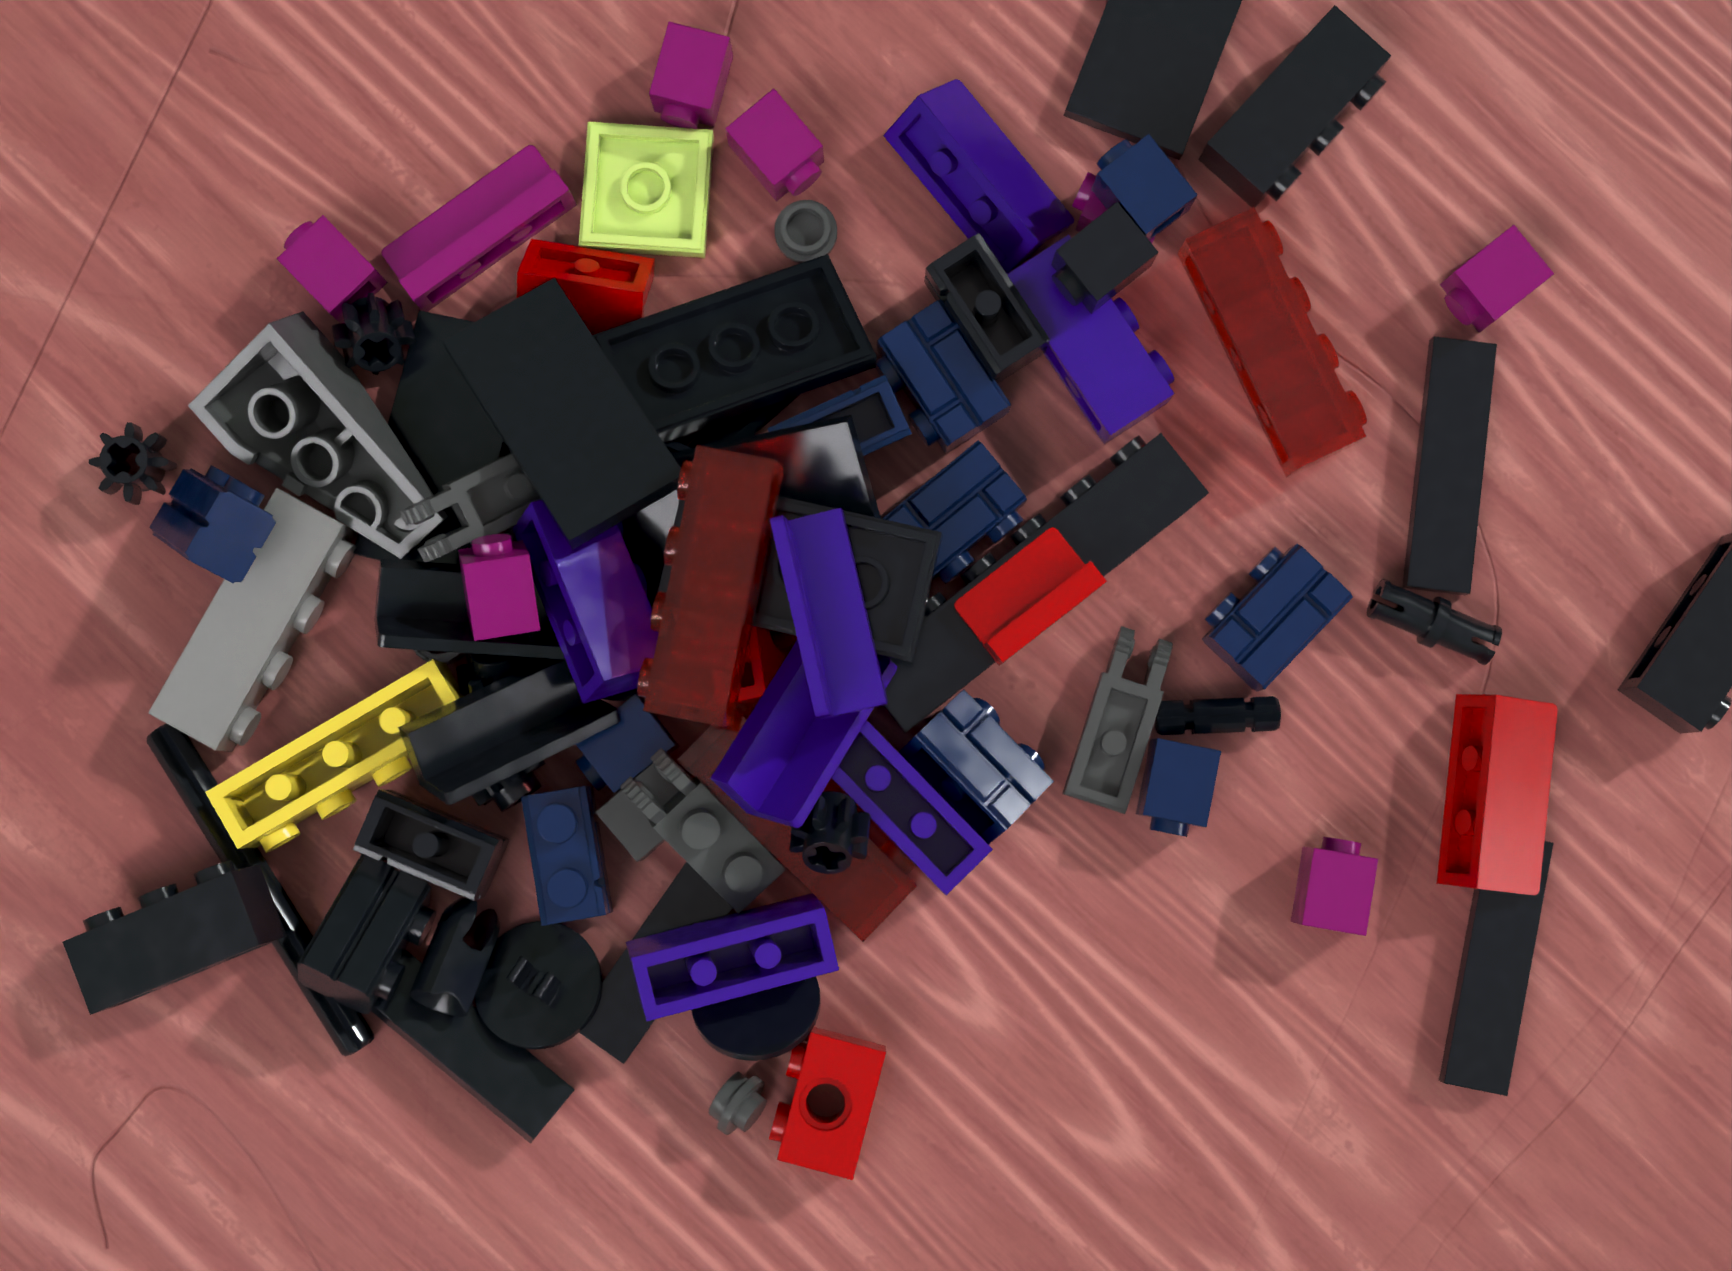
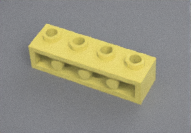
M432 659L205 793L237 849L256 848L262 845L266 853L273 851L299 836L301 833L296 824L318 812L321 819L324 820L355 803L357 800L352 791L373 779L377 786L381 787L410 771L412 766L408 761L409 755L398 727L465 695L460 692V687L447 664Z

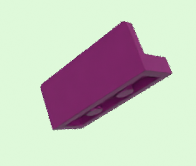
M528 145L382 249L381 253L411 299L422 311L428 312L577 206L569 188L555 169L552 171L535 146Z

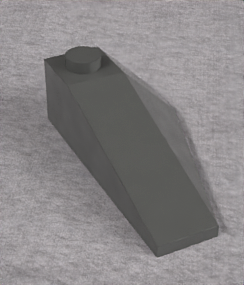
M303 311L270 322L188 405L230 454L248 465L256 463L284 480L282 483L283 487L298 496L306 494L334 511L338 521L400 559L407 556L448 517L443 509L435 513L431 519L420 524L405 525L400 512L434 494L352 368L346 367L345 359Z

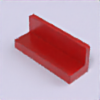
M1456 694L1436 884L1526 895H1537L1539 893L1558 708L1555 704L1502 695Z

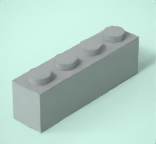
M277 487L264 508L265 511L273 515L272 518L276 522L262 548L253 549L256 559L243 581L234 582L233 584L225 579L223 580L148 712L150 715L215 751L232 752L236 744L243 746L252 737L261 719V713L256 710L268 688L275 690L285 679L293 662V657L288 655V652L299 633L307 634L318 621L325 604L323 600L319 599L331 577L338 579L345 572L354 556L353 552L356 548L351 543L356 534L355 530Z

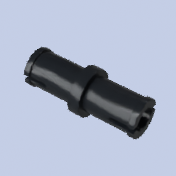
M1382 579L1378 583L1373 593L1396 603L1397 606L1393 608L1374 599L1369 601L1367 617L1381 620L1417 635V642L1431 648L1438 644L1477 660L1482 665L1490 662L1495 651L1472 641V638L1478 637L1499 646L1501 640V627L1487 624L1451 609V601L1438 596L1430 600L1391 584L1386 579Z

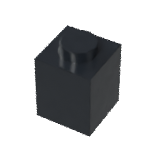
M1116 202L1056 250L1051 265L1057 272L1052 275V280L1061 294L1072 305L1077 306L1082 302L1092 314L1149 269L1159 252L1120 204Z

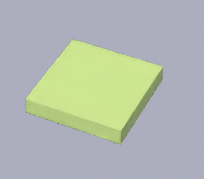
M588 122L578 245L580 247L611 252L705 258L714 144L713 130Z

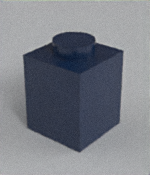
M1150 134L1133 146L1125 139L1105 153L1097 162V166L1101 171L1097 173L1091 189L1106 209H1109L1118 202L1149 241L1187 213L1197 197V193Z
M633 695L617 708L621 719L618 724L576 744L583 755L575 762L598 791L608 785L613 793L620 792L622 790L620 785L630 776L635 779L653 764L650 757L660 748L671 754L680 747L639 695Z
M1160 738L1150 740L1136 810L1138 815L1152 817L1149 830L1187 837L1190 825L1207 827L1221 751Z

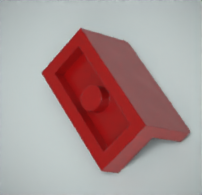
M531 239L517 271V298L555 278L591 334L594 335L644 317V306L654 278L655 258Z
M1051 527L956 600L954 609L1000 666L1099 589L1107 580L1092 561L1084 564L1058 529Z

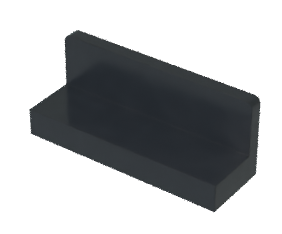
M380 558L374 616L377 645L379 647L565 659L535 584L534 589L540 631L474 641L469 625L460 564Z
M544 658L398 728L419 785L445 804L451 805L618 724L621 719L617 708L601 699L583 704L565 659Z

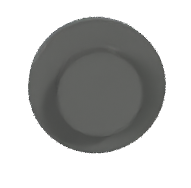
M799 200L789 204L781 211L775 223L774 231L778 248L787 258L797 263H803L829 254L837 240V224L833 214L827 207L816 201Z
M740 1072L732 1075L719 1090L709 1108V1115L718 1121L717 1129L725 1135L731 1134L737 1128L743 1132L750 1129L763 1112L767 1100L761 1096L765 1082L757 1076L747 1078Z

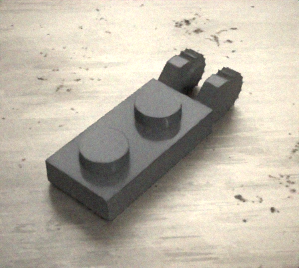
M509 452L442 485L443 491L405 508L400 514L406 526L411 524L417 525L431 519L435 513L452 505L462 527L446 534H439L425 541L424 545L418 548L423 561L429 562L469 542L472 544L471 541L478 537L498 534L516 525L529 504L541 499L512 453Z
M1121 626L1108 661L1106 673L1102 672L1100 674L1062 794L1125 814L1164 694L1160 687L1167 669L1173 643L1159 639L1157 644L1152 647L1147 662L1148 669L1144 685L1122 678L1126 662L1134 648L1135 630Z
M660 748L650 757L654 763V768L667 782H672L679 792L662 806L641 781H637L631 776L620 785V788L649 818L653 829L739 914L786 869L779 859L697 776L691 778L667 752Z

